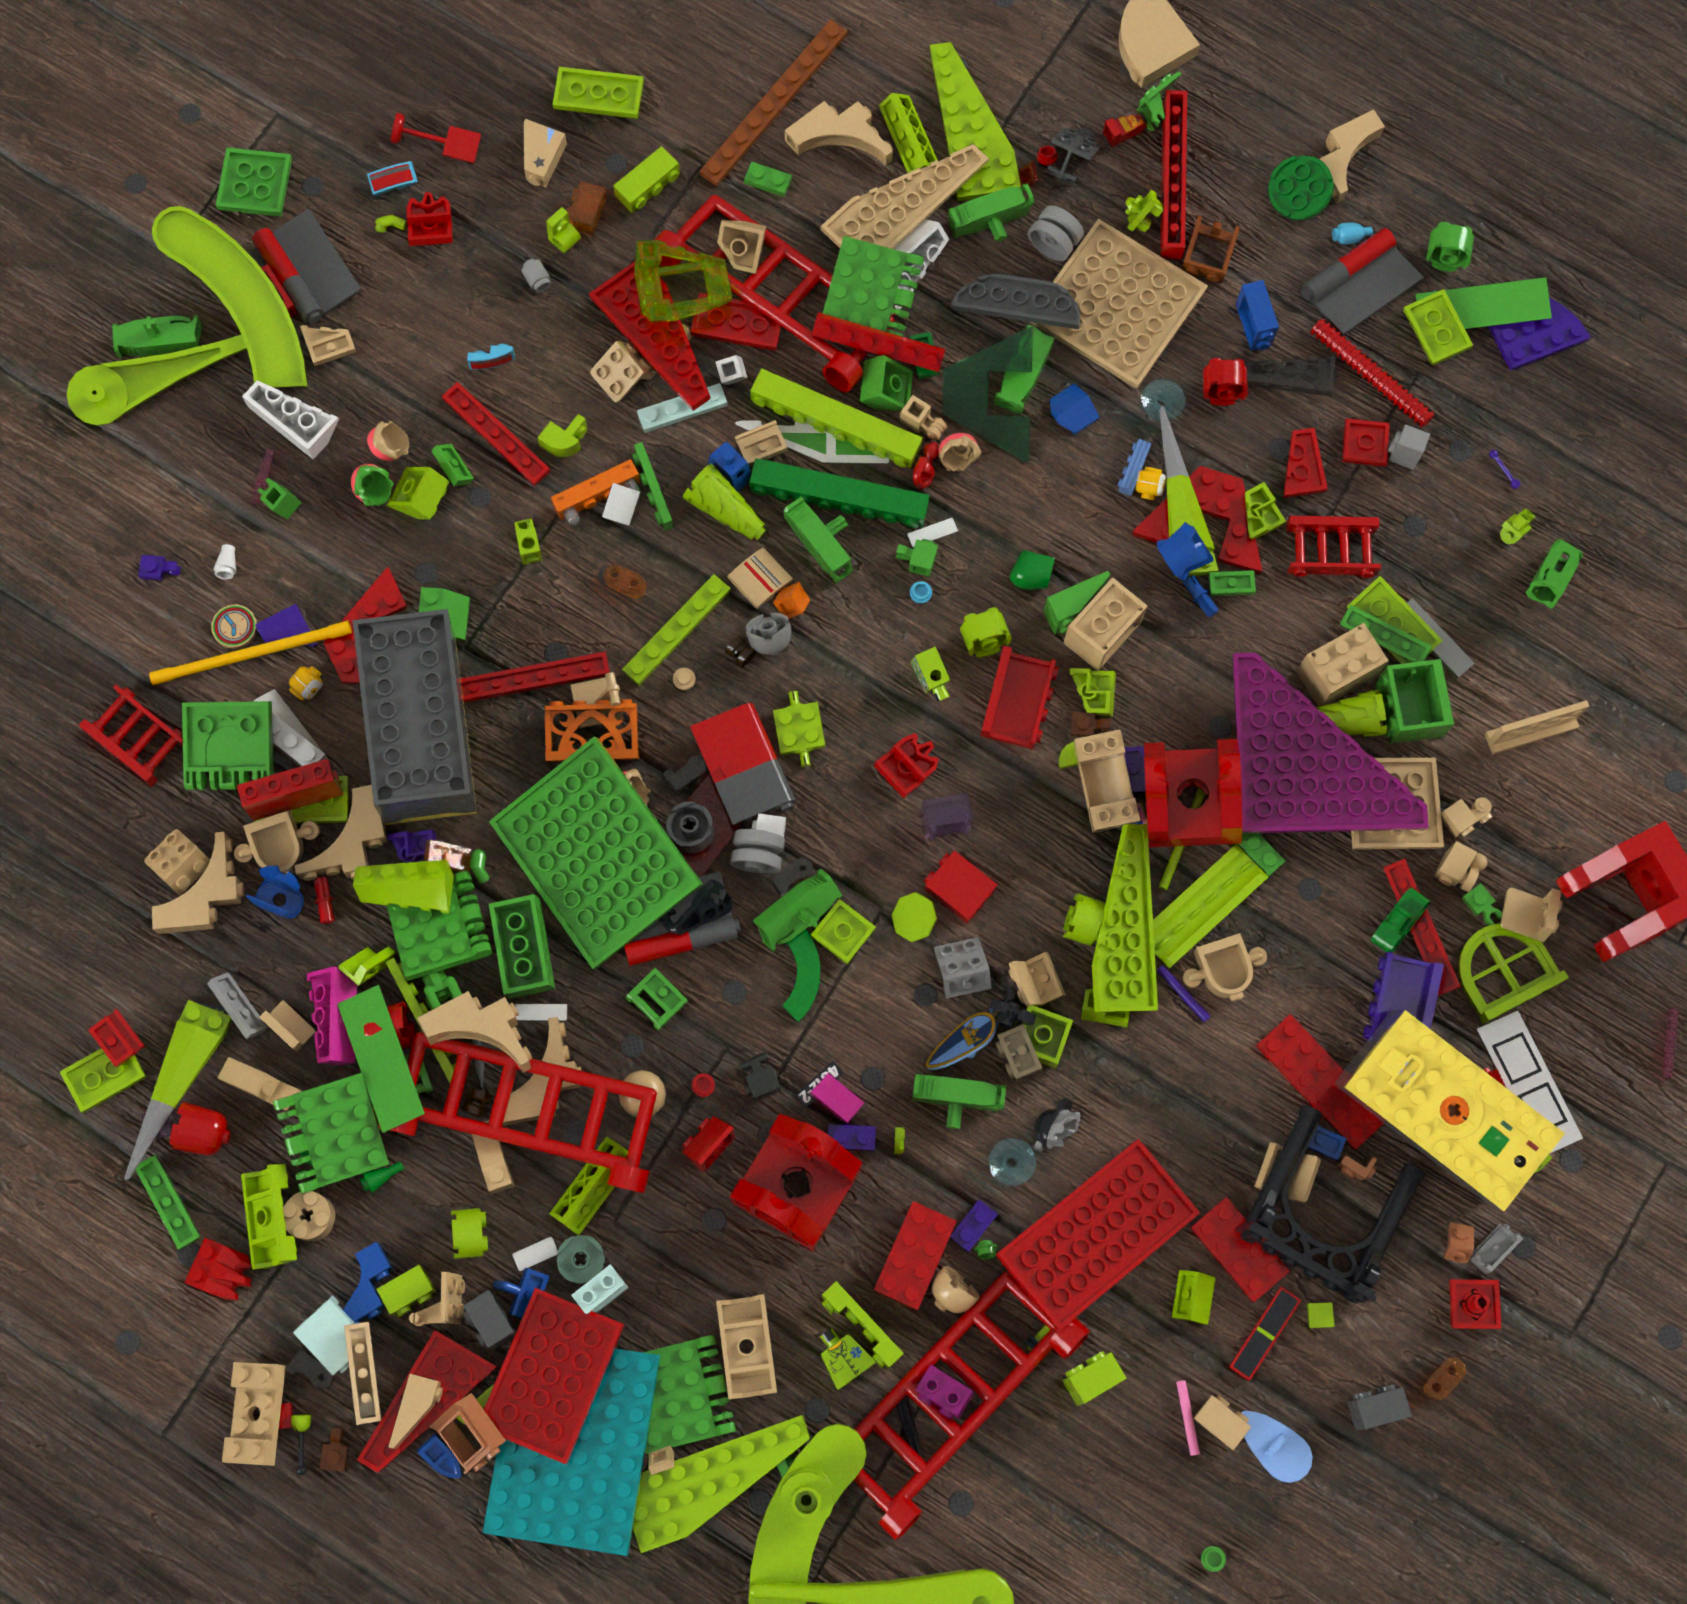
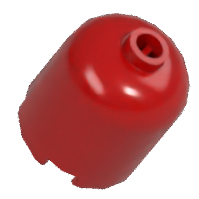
M400 1002L387 1006L402 1050L410 1049L416 1031L414 1022L409 1023L406 1014L410 1012L408 1005L405 1002ZM375 1022L364 1025L365 1036H372L382 1030Z
M183 1102L180 1105L177 1114H181L178 1124L173 1123L169 1144L172 1145V1149L211 1156L216 1154L223 1144H228L231 1131L227 1130L228 1122L222 1113L187 1102Z

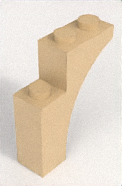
M1374 109L1331 130L1328 134L1326 146L1331 153L1320 158V160L1326 164L1333 177L1334 191L1332 198L1336 204L1343 201L1348 192L1346 174L1350 160L1362 147L1380 138L1385 126Z
M228 1057L217 1077L221 1081L271 1105H274V1100L301 1092V1090L283 1083L265 1072ZM292 1105L282 1110L287 1111L290 1109H294L295 1107L294 1105Z

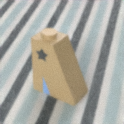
M525 119L524 171L526 180L531 184L547 187L567 145L565 133Z

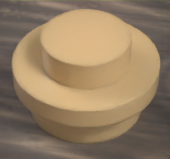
M680 668L673 675V683L680 690H689L695 684V674L688 668Z

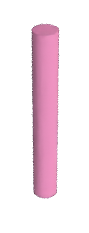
M1186 1380L1178 1381L1176 1384L1190 1456L1200 1454Z

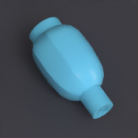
M1354 222L1341 223L1337 228H1333L1332 239L1344 245L1360 242L1364 236H1371L1373 229L1372 227H1363L1361 224Z

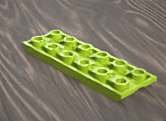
M1237 844L1234 845L1153 919L1155 955L1170 969L1269 877Z

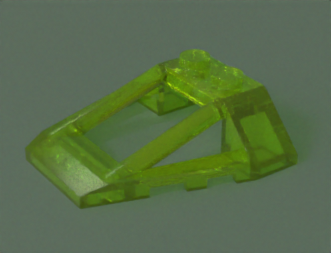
M637 240L635 279L641 312L650 321L685 319L722 306L732 300L725 259L701 252L699 254L688 252L680 246H677V248L667 246L666 242L659 240ZM661 255L692 261L691 263L658 268L662 261ZM703 270L708 297L670 303L669 299H663L660 276Z

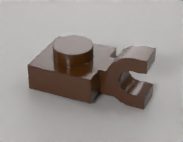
M1072 712L1071 736L1087 737L1094 735V731L1110 732L1111 719L1095 720V713Z
M331 1428V1444H323L319 1469L346 1471L349 1446L342 1445L345 1428Z

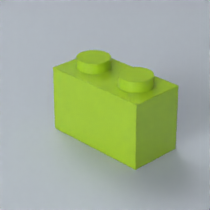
M420 1264L377 1288L389 1314L392 1316L397 1315L398 1317L410 1312V1306L417 1302L421 1305L433 1298L431 1294L436 1292L426 1271Z

